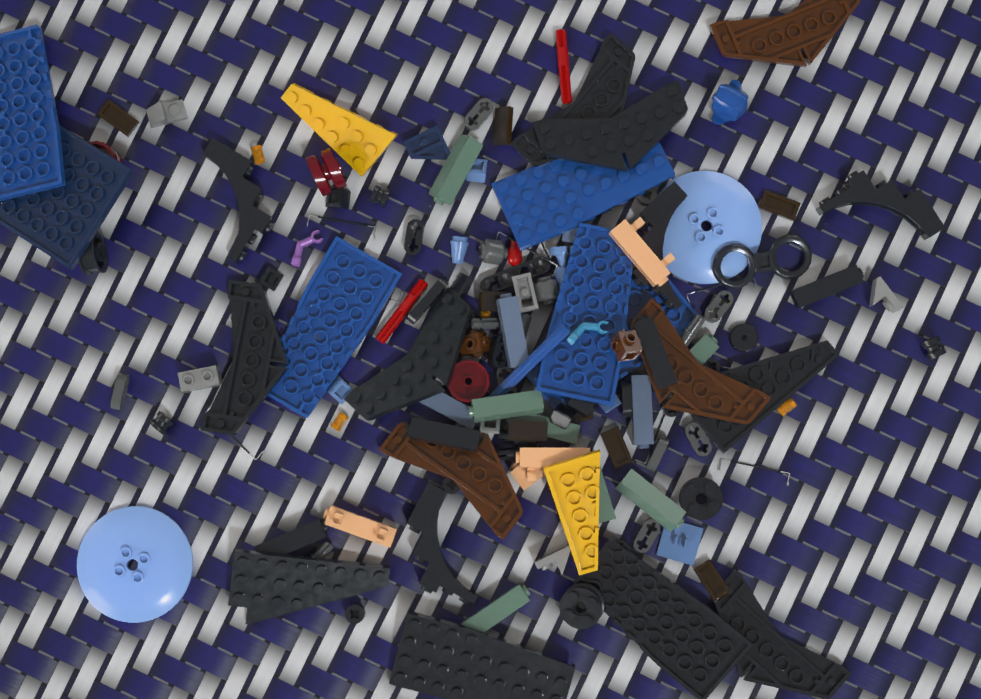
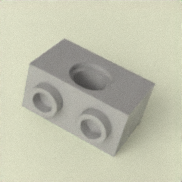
M216 365L178 373L180 389L184 393L221 386L223 383L220 367Z

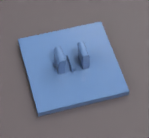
M683 523L678 529L675 527L671 532L663 528L656 555L693 566L704 528Z

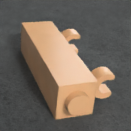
M639 217L631 225L624 219L610 231L609 235L653 287L657 284L661 287L669 280L667 276L670 272L666 266L676 258L669 253L660 261L636 232L645 224L643 219Z
M520 448L519 451H516V463H519V467H527V481H535V467H544L589 453L590 448Z
M334 505L330 509L326 508L323 519L326 520L325 525L389 548L392 546L398 529Z

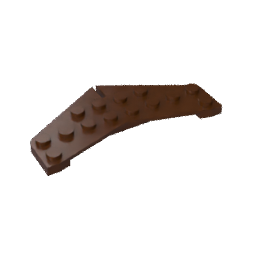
M805 0L790 13L783 16L736 21L724 20L710 24L709 28L720 54L725 58L806 67L807 64L801 50L805 55L808 65H810L859 5L861 0Z
M651 298L632 320L630 329L634 330L633 323L636 322L635 319L644 315L647 318L653 317L675 374L676 384L657 390L643 351L640 353L659 405L670 392L674 393L663 408L746 425L752 422L770 401L771 398L764 392L751 388L698 363L665 315L661 306L654 299Z
M407 422L399 423L379 450L391 458L452 479L495 535L504 541L521 518L523 509L488 434L480 443L478 453L410 440L408 433H406Z

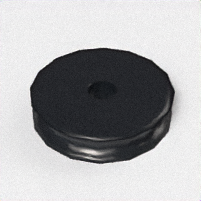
M740 324L732 329L729 341L735 350L748 352L756 347L759 336L753 326ZM743 335L746 336V340H745V341L742 340V336H743Z

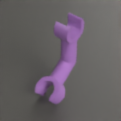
M319 230L313 231L311 236L297 242L292 257V266L300 267L303 247L312 243L319 244L323 242V238L319 240L314 239V236L320 233Z

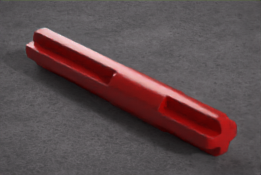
M565 29L556 30L561 101L563 104L572 103L567 36Z
M423 279L417 281L377 334L376 339L384 344L428 287L427 282Z

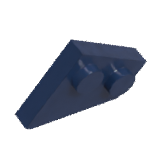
M438 125L403 141L411 159L447 160L450 154Z

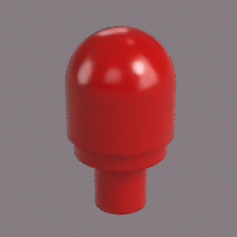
M511 240V247H508L507 261L510 265L517 266L522 261V251H520L518 244Z

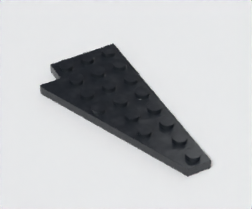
M826 340L719 372L751 388L760 390L771 398L749 424L743 425L695 414L690 415L722 453H725L836 359L839 353Z
M235 549L228 606L246 607L245 624H252L388 587L390 566Z

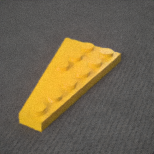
M295 83L291 84L281 97L360 176H364L398 136L397 133L390 132L384 129L383 126L374 124L366 120V118L342 106H338L326 98L323 99L315 95L314 92Z
M600 449L544 466V472L579 576L598 570Z

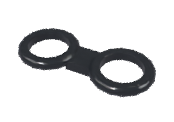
M786 234L778 237L772 243L769 251L753 253L742 244H729L722 247L716 253L712 270L715 279L722 286L729 289L744 287L753 280L755 273L770 270L783 279H795L802 276L808 270L812 261V251L805 239L796 234ZM787 242L797 243L802 248L804 254L801 265L793 271L782 270L776 261L778 249ZM733 251L743 253L749 263L746 275L737 281L726 279L721 271L723 258Z

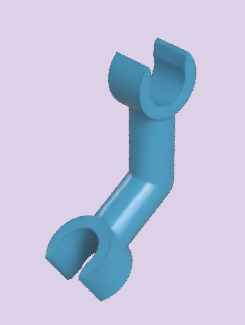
M582 322L567 338V341L573 345L585 330L606 334L608 331L601 330L600 325H607L608 322Z

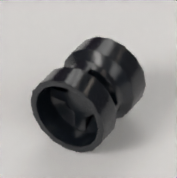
M939 335L921 342L922 347L928 351L926 355L928 360L947 353L944 347H940L941 340Z

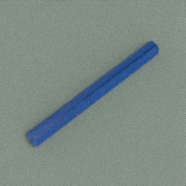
M561 324L488 397L506 395L570 333L569 327Z

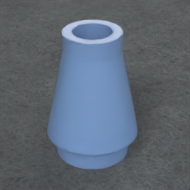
M453 236L452 240H450L452 263L463 264L469 242H467L468 237Z

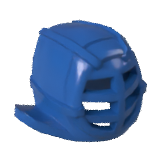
M732 80L729 84H721L717 92L714 93L711 107L713 110V123L722 125L728 121H736L747 111L749 96L742 91V85L738 80Z

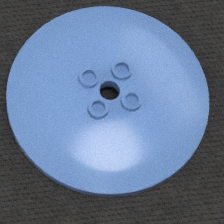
M714 171L687 173L671 181L658 194L659 196L673 182H676L688 195L677 207L667 226L663 243V258L669 253L676 258L666 268L674 276L684 281L695 284L719 283L715 279L712 270L716 253L722 247L729 244H742L753 253H757L762 236L761 214L750 192L732 177ZM703 221H708L711 224L710 231L702 230L701 223ZM739 251L728 253L721 262L723 276L726 279L736 276L748 266V260Z
M124 507L101 517L87 531L77 556V575L86 598L101 613L122 622H146L170 611L184 596L193 573V554L186 534L168 515L149 507ZM131 559L136 560L138 563L136 570H131L128 567Z

